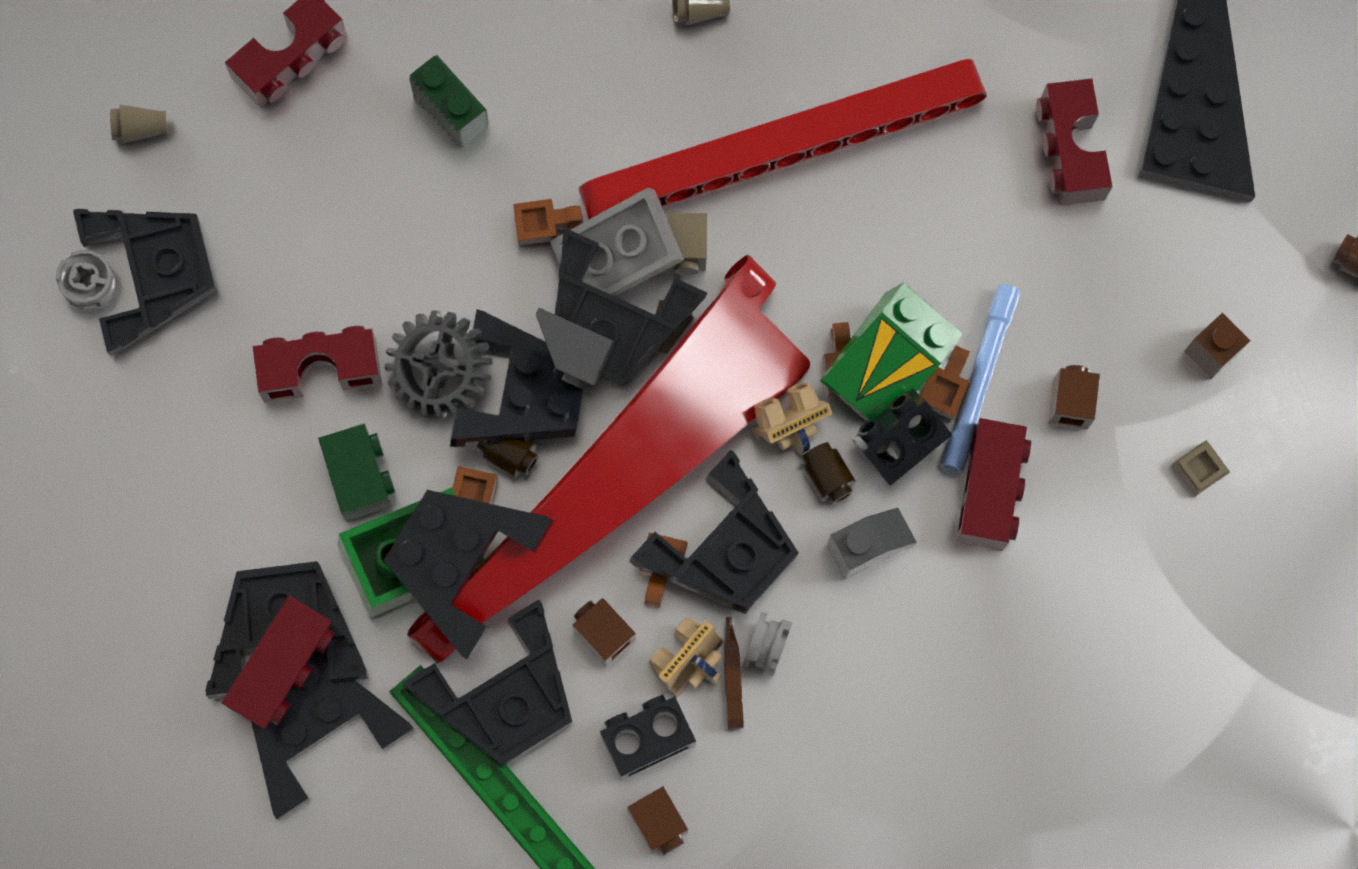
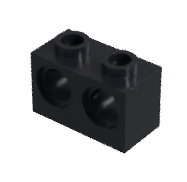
M912 389L908 393L897 396L890 403L889 409L877 419H871L860 427L858 434L851 440L879 475L891 486L950 438L952 433L927 401ZM921 415L920 422L915 427L908 428L910 421L915 416ZM890 441V446L886 451L877 453L879 446L883 442Z
M664 695L657 696L643 703L641 706L644 711L628 717L627 712H624L604 722L606 729L600 731V737L621 781L696 745V739L675 696L668 700L665 699ZM661 716L671 717L675 721L677 729L670 736H660L653 729L654 721ZM630 733L638 738L640 745L634 753L623 754L616 748V740L622 734Z

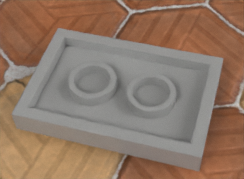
M651 188L644 189L571 229V231L599 243L583 282L613 296H617L684 261L657 194ZM563 234L550 241L559 265L561 263Z

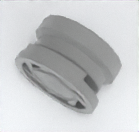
M92 250L72 252L70 257L60 262L56 271L55 280L57 281L59 291L72 306L80 310H94L103 307L111 300L116 291L117 279L113 269L102 255Z
M761 612L742 666L748 667L750 661H756L755 666L762 668L764 674L773 677L792 622L784 619L781 622L771 620L769 624V622L765 621L767 613Z

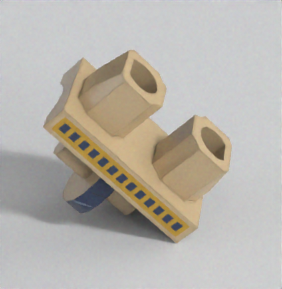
M804 382L790 387L786 391L792 405L790 409L782 411L779 400L775 398L766 399L754 405L758 424L752 426L751 429L756 439L763 437L770 444L778 441L781 450L792 446L799 454L809 451L810 442L808 438L817 434V429L813 423L831 415L832 411L829 403L818 400L811 384Z
M684 618L674 633L676 639L684 644V646L676 655L662 647L649 660L650 665L658 674L663 685L675 697H678L688 684L697 688L705 678L714 684L721 678L714 667L722 658L716 650L723 643V640L715 632V627L706 620L699 624L689 618Z

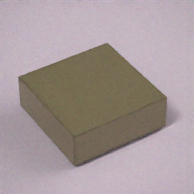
M1207 440L1172 464L1195 496L1230 473Z

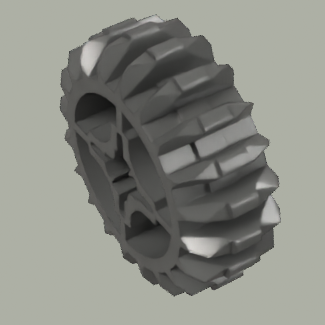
M434 310L431 311L429 320L425 314H417L415 316L416 326L410 321H405L402 324L406 336L400 333L393 334L392 339L399 347L387 348L386 350L387 355L395 357V362L385 364L384 368L386 371H395L396 377L388 380L387 384L390 387L400 385L401 389L397 392L395 398L397 400H404L410 396L407 409L415 411L421 405L420 411L423 417H430L434 411L438 419L446 418L448 410L455 416L457 408H462L461 403L467 408H472L475 402L470 393L477 396H483L485 393L484 388L478 384V381L491 380L490 374L482 372V366L492 365L493 361L491 358L481 357V352L487 351L489 344L487 342L476 344L475 341L482 334L481 330L475 328L467 333L470 320L462 318L456 324L457 317L454 312H447L443 318L440 311ZM439 331L438 339L433 341L429 351L426 353L414 352L416 346L424 337ZM452 338L457 340L462 347L466 357V364L456 359L454 355L455 343L452 342ZM439 358L441 363L453 369L438 371V367L433 366V363L424 360ZM411 365L419 368L422 372V386L425 387V391L417 384ZM450 376L464 378L460 386L453 393L443 398L438 397L440 388H444Z

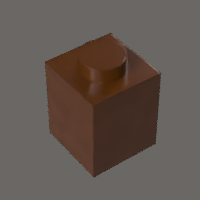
M1222 312L1193 339L1184 352L1212 379L1251 340Z
M1080 365L1066 366V369L1060 368L1053 380L1048 424L1088 429L1095 420L1100 374L1091 373L1089 368Z
M604 598L600 599L596 604L592 600L588 601L573 616L577 620L572 625L573 632L605 667L636 640V633Z
M664 786L627 807L630 817L651 854L660 849L664 856L685 843L682 836L688 833V828Z

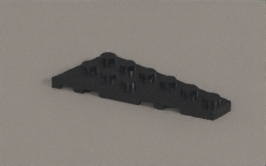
M1175 0L1139 175L1252 202L1255 198V190L1227 0Z

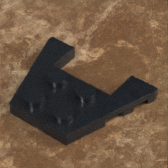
M79 208L73 210L80 242L83 247L123 238L139 308L99 318L106 350L110 356L118 354L218 291L197 214L147 211L146 214L123 213L122 210L90 212L88 209Z
M565 228L562 240L563 246L555 315L615 342L600 376L624 386L703 302L708 293L674 278L658 315L652 314L584 283L583 279L599 243Z
M476 309L473 329H480L482 332L481 336L475 341L476 344L487 342L489 344L488 351L510 355L499 415L457 408L450 447H465L466 442L484 441L485 445L500 444L501 439L521 437L524 438V441L575 437L583 389L561 380L565 372L555 368L545 341L491 314Z
M730 450L710 471L705 480L736 505L734 509L689 558H685L659 534L654 532L631 556L629 562L637 568L743 614H747L796 559L799 552L774 513L766 508L757 493V486L751 478H747L740 467V460L737 455Z
M426 490L384 561L460 655L470 660L490 627L454 605L455 601L498 532L503 533L536 553L553 525L554 520L543 515Z
M318 561L236 572L224 617L225 625L220 644L217 645L213 659L215 663L212 675L205 689L206 696L209 699L226 696L244 667L243 653L255 650L289 595L332 621L329 630L335 634L327 645L330 681L338 683L369 679L368 670Z
M540 600L535 601L508 618V624L529 655L460 698L455 696L435 663L403 682V687L409 694L501 768L572 724L560 671H558L551 636L548 632L545 613Z
M314 651L306 664L313 669L301 689L299 690L292 686L284 701L289 703L290 706L279 724L276 726L270 722L267 728L263 729L251 722L273 815L278 821L310 800L289 767V762L361 716L383 751L415 731L406 719L356 680L332 683L329 678L328 659L317 651Z

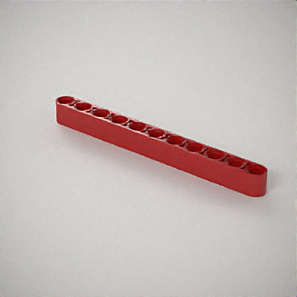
M964 59L594 178L582 184L578 190L589 219L646 188L654 189L661 206L665 207L970 108L982 102L987 97V93L972 59Z

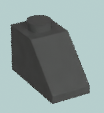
M538 308L536 318L555 368L565 372L561 380L581 389H584L586 383L596 385L615 342L544 309Z
M897 507L867 516L831 534L827 546L843 576L847 579L915 545L917 541Z

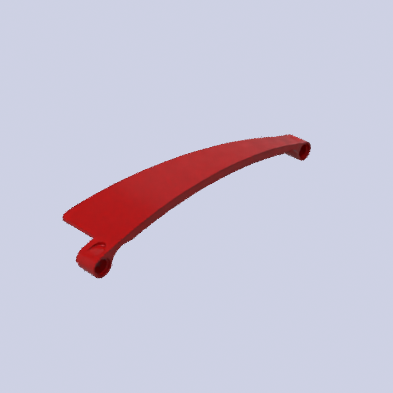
M745 255L728 270L724 276L725 286L716 299L708 306L675 349L615 420L530 512L547 516L554 520L553 525L536 553L507 536L474 570L454 603L457 608L484 623L599 542L707 459L756 418L755 404L770 398H780L805 375L810 368L809 359L759 310L774 290L776 282L750 255ZM426 612L420 615L408 630L407 636L436 663L444 661L456 650Z

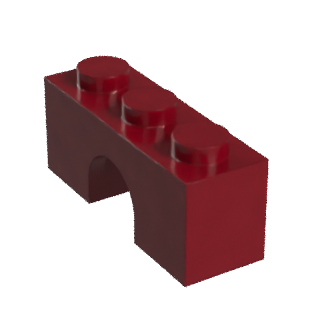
M297 0L283 12L288 29L295 35L293 42L287 48L279 51L268 50L253 37L224 62L230 77L260 108H263L268 102L273 103L280 99L286 92L289 84L298 77L302 78L308 75L315 67L318 59L325 53L334 52L343 43L344 37L347 35L343 19L324 0Z
M1093 79L1047 83L1041 98L1037 99L1036 108L1039 121H1044L1047 134L1043 135L1044 153L1046 157H1051L1053 170H1050L1049 174L1052 193H1058L1060 205L1105 200L1113 187L1106 150L1096 152L1082 150L1075 144L1072 138V133L1077 130L1091 129L1099 115Z
M350 326L342 329V333L326 335L324 332H310L304 334L302 339L286 341L285 338L280 337L269 338L262 342L263 345L252 346L258 393L264 402L303 397V376L311 366L319 363L330 364L337 369L338 381L343 390L382 385L377 342L372 328L365 329L364 326Z

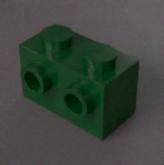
M365 423L318 438L340 512L346 522L392 507L389 495L396 492L389 470L381 472L377 458L384 456L377 433L370 435Z

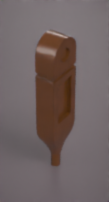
M726 617L723 662L727 702L728 729H743L739 646L733 629V617Z

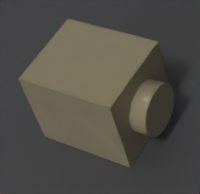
M668 213L667 220L684 261L667 270H675V273L680 275H694L698 273V270L706 271L707 213Z

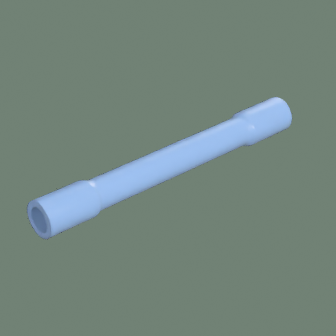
M999 284L988 314V324L969 380L970 383L965 392L954 429L951 432L952 436L948 438L940 463V467L947 471L963 473L973 442L972 435L1006 329L1011 323L1020 295V290L1014 286Z

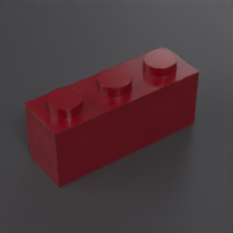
M979 418L972 437L973 442L970 449L955 542L1003 551L1008 545L1009 540L1015 541L1019 528V517L1013 516L1015 501H1022L1025 489V478L1019 477L1021 463L1027 464L1031 451V440L1025 439L1026 426Z
M289 595L221 704L263 729H266L270 722L277 726L290 706L289 703L284 701L290 689L294 686L300 690L313 669L306 665L314 651L322 654L335 633L329 630L332 621Z

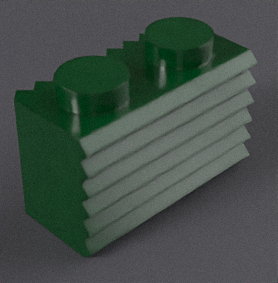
M438 55L430 58L410 74L409 81L413 98H417L418 103H422L423 108L427 109L428 114H432L433 119L437 120L438 125H442V129L447 131L448 136H452V140L457 142L458 147H464L489 126L487 109Z

